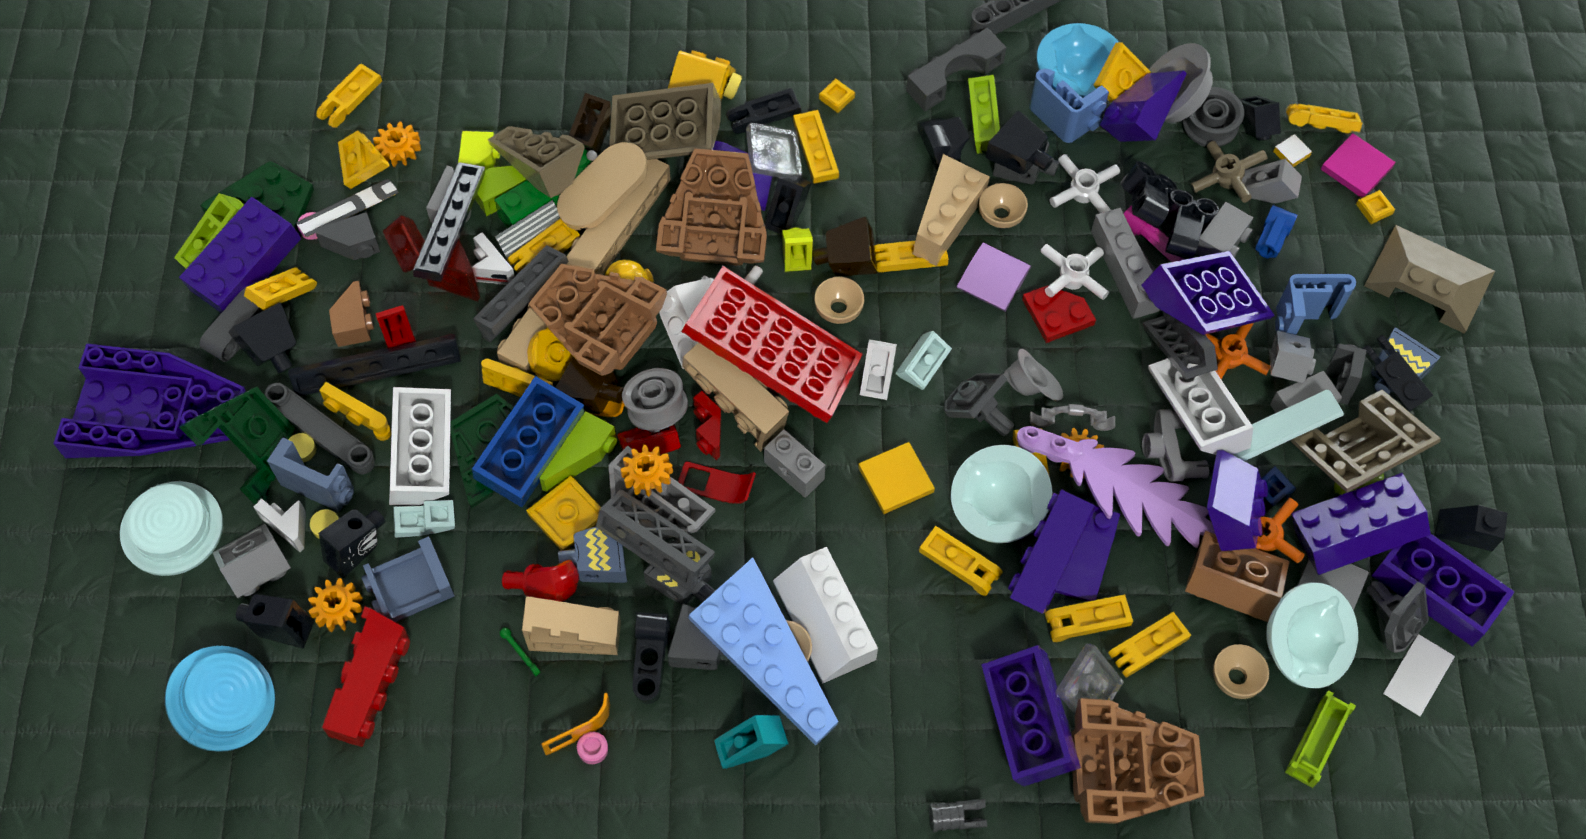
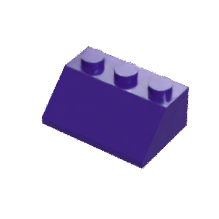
M1217 450L1207 510L1220 550L1254 549L1257 546L1258 536H1262L1260 518L1265 515L1263 497L1268 495L1266 480H1261L1258 468L1224 450Z

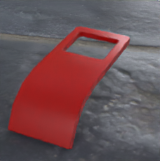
M685 462L678 482L681 485L684 484L689 468L709 472L710 476L704 491L686 488L699 496L732 504H741L748 500L756 473L739 475Z

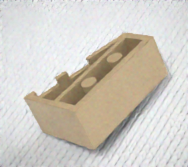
M526 596L522 632L529 651L618 655L621 625L619 611H614V609L608 607L595 608Z

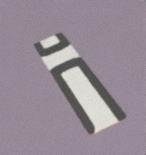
M386 179L296 222L302 233L309 237L315 234V228L346 219L398 194V190L389 179Z

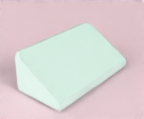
M934 331L924 333L895 374L923 390L952 348Z

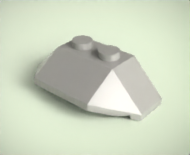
M629 446L608 465L611 498L622 489L687 534L697 532L715 513V508L672 477H670V484L661 483L662 493L656 491L655 488L651 489L650 497L646 495L643 489L638 495H635L633 486L626 488L625 478H622L620 469L625 467L623 463L624 457L632 459V448ZM622 501L615 506L621 512H632L631 507ZM649 519L639 520V524L643 527L655 528L654 523ZM662 535L663 540L674 537L672 535Z

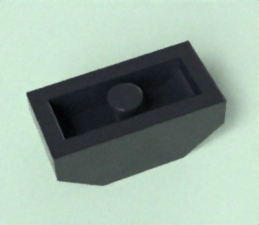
M960 117L938 118L918 123L917 130L936 170L939 169L943 154L958 162L961 161L962 149L970 138Z

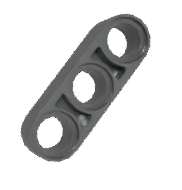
M246 288L233 299L200 339V348L223 362L229 361L241 348L230 336V329L264 311L244 297Z

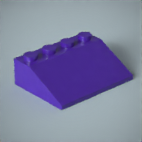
M1230 251L1161 264L1141 284L1148 298L1157 308L1202 335L1271 319L1274 316Z

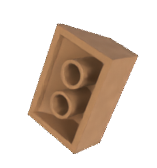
M1205 531L1189 574L1185 592L1268 622L1272 611L1283 596L1289 561L1255 548L1221 551L1216 534Z

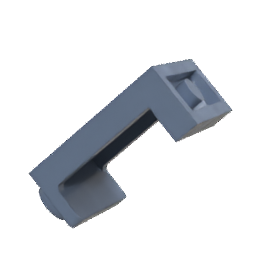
M282 438L267 460L281 486L337 512H340L342 507L347 505L353 497V485L342 465L336 464L329 476L314 471L305 466L295 445L290 440Z
M429 537L418 541L421 548L374 568H371L369 563L363 565L366 575L361 578L367 592L373 591L376 600L372 601L374 610L394 622L455 597Z

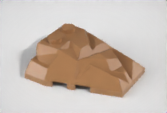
M694 148L680 178L681 182L677 191L670 199L669 208L665 216H662L660 220L656 252L668 256H677L685 261L740 266L743 263L754 264L764 262L767 233L748 153Z
M561 264L528 304L579 364L603 376L611 373L614 369H623L653 332L657 325L656 315L663 307L667 290L642 277L635 276L634 280L620 278L618 273L610 272V275L606 276L595 274L594 269Z
M1084 698L1078 700L1075 713L1076 728L1072 731L1071 735L1081 768L1072 771L1074 799L1080 803L1081 813L1086 822L1117 824L1204 796L1199 735L1164 721L1159 724L1145 718L1146 714L1139 711L1134 713L1119 708V704L1111 700Z

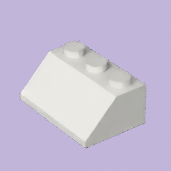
M706 278L672 287L667 291L663 307L659 312L681 366L683 356L698 343L681 332V330L714 281L713 278Z

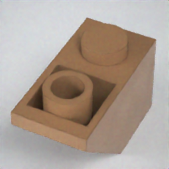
M359 281L353 282L329 310L332 334L338 347L371 341L369 330H373L374 325L371 313L367 314L366 307L370 306V299L367 290L362 291Z

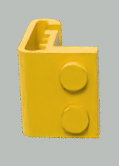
M679 51L668 88L713 83L722 100L727 79L731 78L736 69L731 67L730 61L716 57L714 61L707 59L706 54L697 51H691V54Z

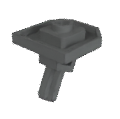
M1001 373L975 374L961 382L945 400L944 412L948 417L976 418L979 422L985 420L1002 436L1007 435L1012 430L1014 424L996 408L998 402L993 397L1007 381V378Z
M1373 581L1367 588V592L1379 606L1380 616L1387 624L1384 631L1386 647L1394 653L1405 651L1429 621L1425 585L1416 582L1407 595L1402 597L1398 594L1393 596L1382 582Z

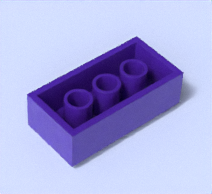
M251 197L179 278L192 293L222 313L244 288L265 280L301 240V237L291 223Z
M1403 473L1291 513L1296 536L1318 575L1431 535L1427 510Z
M1063 490L1060 491L1059 495L1056 493L1052 495L1046 508L1051 513L1047 521H1040L1034 533L1038 540L1034 548L1031 546L1027 548L1021 563L1025 564V567L1021 574L1017 573L1014 575L1008 590L1012 591L1011 599L1042 614L1047 611L1096 508L1095 505Z
M1432 534L1392 548L1372 575L1402 597L1407 595L1416 582L1424 584L1428 616L1472 647L1485 635L1514 594L1512 589Z
M1037 645L981 664L1013 780L1022 786H1027L1080 769L1081 766L1048 654Z

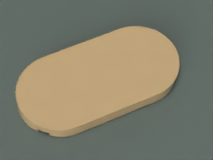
M628 142L617 143L605 149L574 179L573 184L567 187L559 196L557 211L564 224L574 230H581L580 228L586 227L591 229L601 224L646 178L648 161L642 149Z

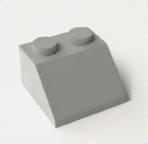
M266 524L259 526L213 552L220 571L237 598L242 595L249 596L255 593L260 588V585L269 580L275 581L286 574V570L291 568Z

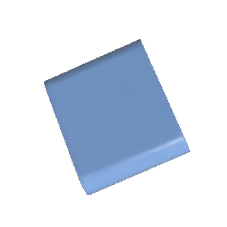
M1041 69L1036 73L1029 105L1030 110L1066 143L1075 141L1089 130L1094 131L1102 122V115L1107 106L1106 101L1109 91L1101 85L1082 98L1064 80L1057 84L1056 91H1054L1052 84L1055 72L1050 69Z
M1349 274L1292 275L1276 307V332L1281 331L1296 335L1304 319H1319L1326 305H1333L1329 312L1330 319L1337 318L1356 286L1355 278Z

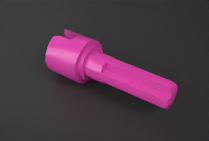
M1132 205L1125 211L1124 216L1134 236L1141 234L1171 262L1184 260V258L1165 252L1168 237L1160 229L1154 228L1132 214Z

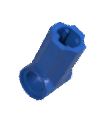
M1275 205L1272 206L1263 225L1265 228L1255 248L1260 256L1267 259L1277 257L1285 237L1289 236L1298 216L1297 214Z

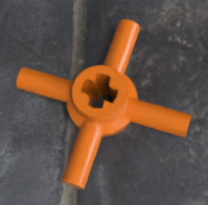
M1254 323L1239 326L1235 334L1227 335L1221 339L1205 334L1215 345L1218 370L1215 371L1220 379L1223 378L1227 369H1233L1242 364L1265 376L1267 375L1270 365L1248 354L1245 338Z
M1289 498L1273 518H1260L1263 536H1258L1255 549L1267 552L1278 549L1296 563L1302 561L1304 553L1284 540V529L1282 527V524L1299 505L1295 500Z

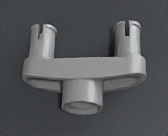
M1159 409L1155 416L1154 433H1145L1142 439L1144 457L1158 458L1160 466L1164 468L1163 473L1170 482L1183 481L1187 478H1208L1209 467H1204L1208 465L1206 460L1183 461L1181 459L1175 429L1186 427L1178 414L1171 409Z

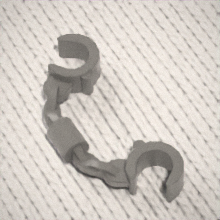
M1069 404L1068 406L1050 409L1042 407L1041 416L1030 412V424L1035 427H1048L1055 423V415L1068 413V415L1073 416L1089 414L1091 426L1100 431H1108L1115 428V416L1107 418V411H1098L1078 404Z

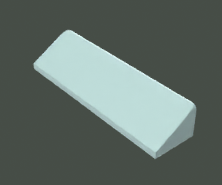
M1329 389L1324 390L1251 424L1253 426L1251 448L1233 455L1246 461L1343 416L1344 413Z

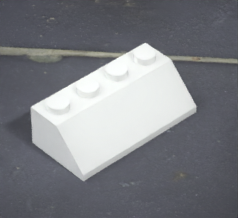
M1168 358L1148 365L1152 376L1201 451L1216 455L1217 450H1224L1233 455L1251 448L1253 426L1216 371L1185 380ZM1188 364L1187 368L1197 366V364Z
M393 387L389 505L419 506L424 501H433L449 495L451 389Z
M827 547L799 558L773 580L791 620L800 624L809 633L812 641L810 659L822 684L876 660L878 647Z

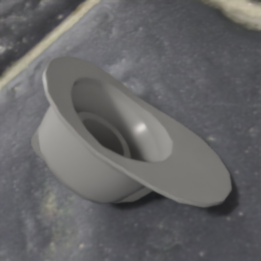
M1018 350V359L1004 372V376L1010 385L1024 396L1042 392L1052 400H1062L1063 391L1056 378L1026 350Z

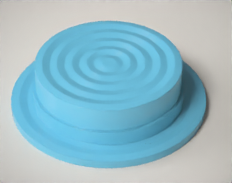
M1073 23L1060 26L1049 32L1041 41L1037 51L1038 69H1050L1055 72L1052 88L1055 91L1057 84L1064 80L1077 94L1084 98L1096 89L1093 85L1118 40L1104 29L1090 24Z
M229 646L206 647L188 655L172 672L165 690L166 712L174 729L190 744L209 751L235 750L252 742L268 725L275 705L274 686L265 667L249 653Z

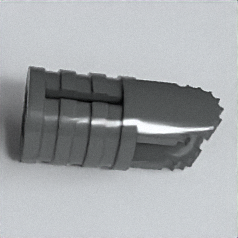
M985 799L956 801L955 803L950 802L947 804L939 803L937 805L934 803L929 804V820L932 832H938V830L946 831L947 829L962 830L987 827V819L973 818L964 820L963 811L970 809L979 810L986 807Z

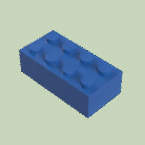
M535 376L473 466V478L523 508L539 484L540 476L584 414V405Z

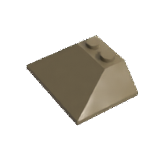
M1395 225L1364 286L1388 298L1396 287L1445 310L1439 322L1465 334L1495 271Z
M1380 390L1360 401L1358 418L1326 435L1315 428L1291 439V442L1344 491L1349 492L1440 443L1441 438L1384 390Z

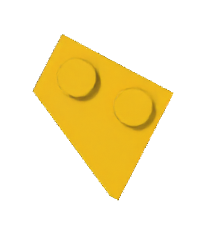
M358 130L338 142L343 182L350 189L389 167L388 161L371 141Z

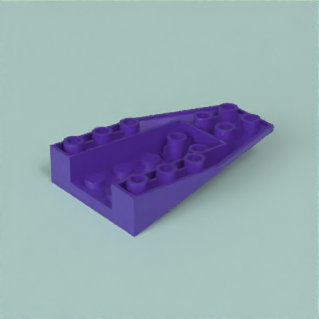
M86 344L78 367L86 379L73 419H61L53 444L64 458L141 456L197 446L179 426L245 392V388L170 353ZM217 428L202 445L228 441L230 439Z

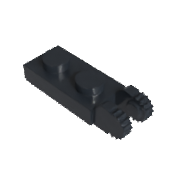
M789 88L744 102L743 105L726 112V117L728 121H736L732 125V130L735 134H741L742 132H748L752 127L756 128L800 114L801 106L793 89Z
M1381 335L1377 338L1379 346L1388 355L1387 359L1381 362L1374 349L1368 345L1362 349L1366 350V357L1374 366V371L1401 405L1411 412L1430 399L1433 394L1402 355L1395 351L1386 337Z

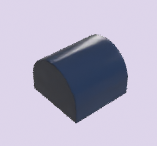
M1274 466L1261 478V480H1266L1268 495L1265 498L1274 507L1286 500L1296 489L1277 466Z

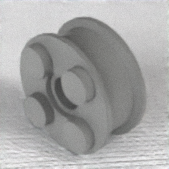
M653 368L642 371L627 382L622 392V400L628 409V417L632 424L650 432H659L672 426L684 416L688 408V398L683 391L682 380L677 373L669 369Z

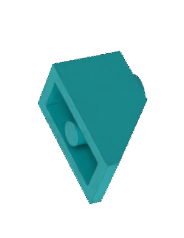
M754 715L714 740L722 769L767 757L788 745L781 718L774 715Z

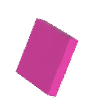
M1352 133L1322 165L1321 170L1363 198L1386 176L1396 162Z

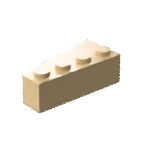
M943 154L917 233L913 255L924 258L929 263L937 266L945 251L949 249L979 206L980 196L988 186L989 176Z
M697 343L683 356L682 367L707 394L713 392L716 395L714 399L724 413L732 412L735 415V420L738 423L737 427L744 434L750 432L758 440L754 445L760 452L784 430L789 414L788 407L780 397H774L767 391V386L741 371L737 366L716 355L700 343Z

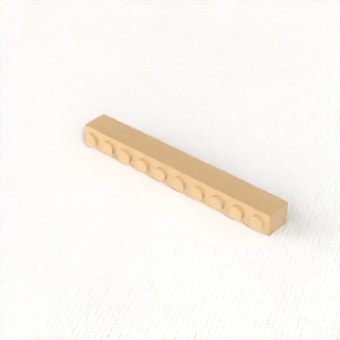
M658 159L647 160L648 172L644 181L601 224L591 229L586 227L583 235L577 237L573 242L571 251L567 255L569 261L567 265L594 269L595 274L603 275L671 180L669 165ZM529 305L522 319L519 318L515 322L512 333L507 340L504 339L499 344L497 355L500 363L519 368L523 372L532 375L534 372L528 362L527 354L529 342L536 332L547 326L532 311Z

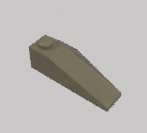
M508 126L488 139L489 144L537 190L550 198L560 195L567 187L573 184L585 148L583 143L569 135L562 134L559 138L552 137L550 132H543L541 135L533 134L531 129Z

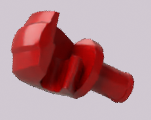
M566 560L553 567L531 564L525 569V572L507 570L502 576L504 589H520L528 597L558 602L571 597L575 593L579 581V573L572 560Z

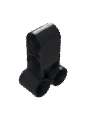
M1137 161L1120 183L1131 194L1132 214L1152 227L1157 228L1168 215V199L1172 191L1177 190V186L1167 176L1157 175L1149 165L1142 161Z
M1174 190L1168 199L1169 212L1165 218L1167 223L1172 224L1165 252L1184 259H1191L1195 255L1201 234L1217 215L1219 207L1210 199L1202 198L1195 201L1188 192Z
M637 613L635 626L637 644L632 686L635 696L644 704H653L660 698L662 693L665 652L670 636V619H668V614ZM648 652L658 654V660L652 666L642 663L643 656ZM644 682L655 684V691L649 696H643L639 693L640 686Z

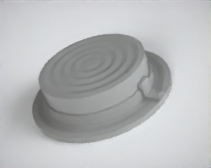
M1188 43L1175 47L1160 57L1149 69L1151 73L1183 70L1187 73L1164 122L1175 123L1189 117L1203 104L1211 90L1213 76L1210 71V54L1199 44Z

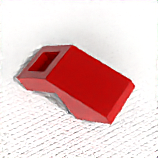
M701 391L693 398L694 414L704 423L696 429V445L703 454H710L717 460L720 458L721 408Z

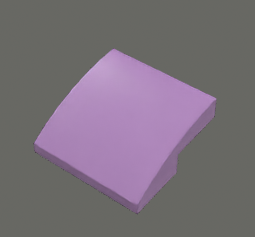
M982 243L964 272L957 288L1006 312L1031 266Z

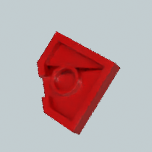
M1048 285L1023 294L1022 300L1046 343L1095 325L1096 318L1083 297L1062 290L1053 297H1049L1045 293V288Z

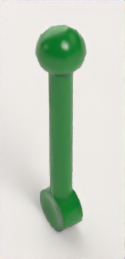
M507 627L500 630V637L507 639L534 676L539 675L541 672L511 636V630Z

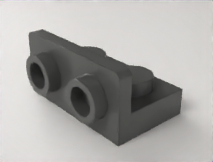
M1338 344L1326 369L1327 375L1337 378L1335 387L1342 396L1339 403L1347 405L1361 380L1366 355L1365 349L1351 344Z

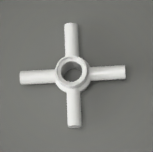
M1067 154L1062 155L1058 161L1072 178L1071 188L1050 198L1051 205L1055 208L1074 198V200L1080 203L1091 201L1099 213L1110 211L1111 209L1098 194L1099 184L1120 174L1119 167L1114 164L1099 173L1091 169L1079 170Z
M1048 244L1043 246L1041 253L1060 267V277L1045 288L1047 296L1053 297L1064 287L1076 290L1083 285L1102 300L1108 296L1109 291L1089 276V267L1104 255L1102 248L1096 247L1085 257L1080 254H1071L1065 258Z

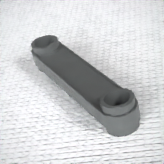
M274 383L267 387L265 396L294 427L307 434L314 442L356 473L367 474L372 471L375 465V458L369 447L283 384ZM283 396L281 399L275 400L276 397ZM360 457H366L364 461L356 462Z

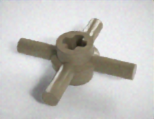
M1211 141L1208 143L1207 149L1216 161L1213 173L1191 183L1192 190L1196 193L1219 183L1223 188H1234L1241 201L1248 202L1252 196L1242 182L1245 169L1267 160L1265 151L1261 150L1239 160L1233 154L1224 155L1216 141Z

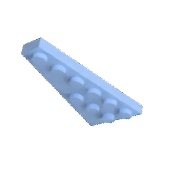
M751 558L689 614L688 619L816 746L837 726L838 720L754 558Z

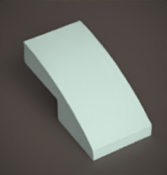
M453 500L424 501L423 506L394 507V537L421 536L454 529Z

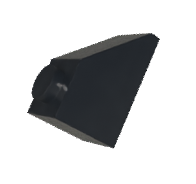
M1261 96L1240 99L1244 108L1242 125L1246 134L1255 137L1259 141L1269 140L1272 138V135L1281 134L1279 102Z
M788 173L781 176L777 182L765 222V228L782 234V230L794 228L805 206L812 182Z
M1480 505L1440 509L1435 537L1492 552L1505 537L1508 513Z

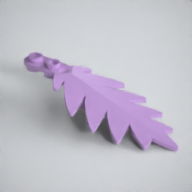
M1032 426L1023 427L1018 431L1017 441L1020 448L1030 453L1037 452L1046 455L1053 462L1068 463L1072 476L1078 486L1082 484L1084 473L1092 495L1108 519L1112 517L1113 496H1115L1125 519L1136 536H1141L1142 507L1151 526L1166 546H1169L1171 543V521L1184 538L1195 548L1199 546L1200 535H1204L1205 531L1215 534L1212 522L1206 519L1209 515L1206 507L1186 501H1179L1188 493L1189 488L1187 486L1168 482H1153L1163 474V467L1143 464L1125 465L1134 458V451L1120 448L1094 449L1098 444V441L1095 439H1085L1076 442Z

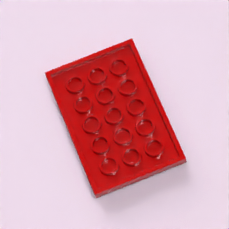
M724 266L681 330L692 340L702 344L716 355L737 366L741 371L748 373L765 386L772 388L789 401L799 405L814 417L826 423L832 417L863 355Z

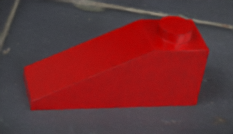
M403 305L376 313L388 348L416 342Z

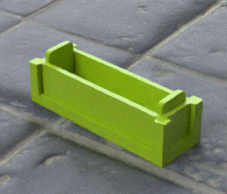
M994 75L968 79L977 154L987 151L988 142L1000 130Z
M1329 690L1322 697L1285 771L1286 774L1312 788L1320 781L1322 777L1320 776L1321 771L1348 716L1356 707L1351 702L1347 704L1334 697V693Z

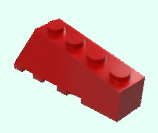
M364 607L361 615L362 618L366 619L362 633L356 632L352 644H355L353 659L348 662L345 661L341 672V682L344 685L342 689H335L322 726L328 737L363 747L365 740L370 739L375 728L374 718L377 711H381L386 703V690L389 683L395 681L398 674L397 664L400 657L406 655L410 645L409 636L403 626L368 607Z

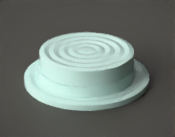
M994 445L981 449L971 455L958 469L951 488L952 507L961 525L975 537L993 543L1017 541L1035 531L1040 521L1046 518L1049 512L1046 508L1052 497L1051 480L1041 461L1027 450L1011 445Z
M183 481L157 484L138 496L127 509L120 527L122 549L128 559L144 572L160 576H171L187 572L203 563L217 547L223 531L222 511L213 495L199 485Z
M1304 583L1288 591L1272 611L1267 624V644L1277 667L1288 680L1307 688L1329 686L1345 674L1354 659L1358 644V625L1354 611L1348 600L1338 590L1323 583Z

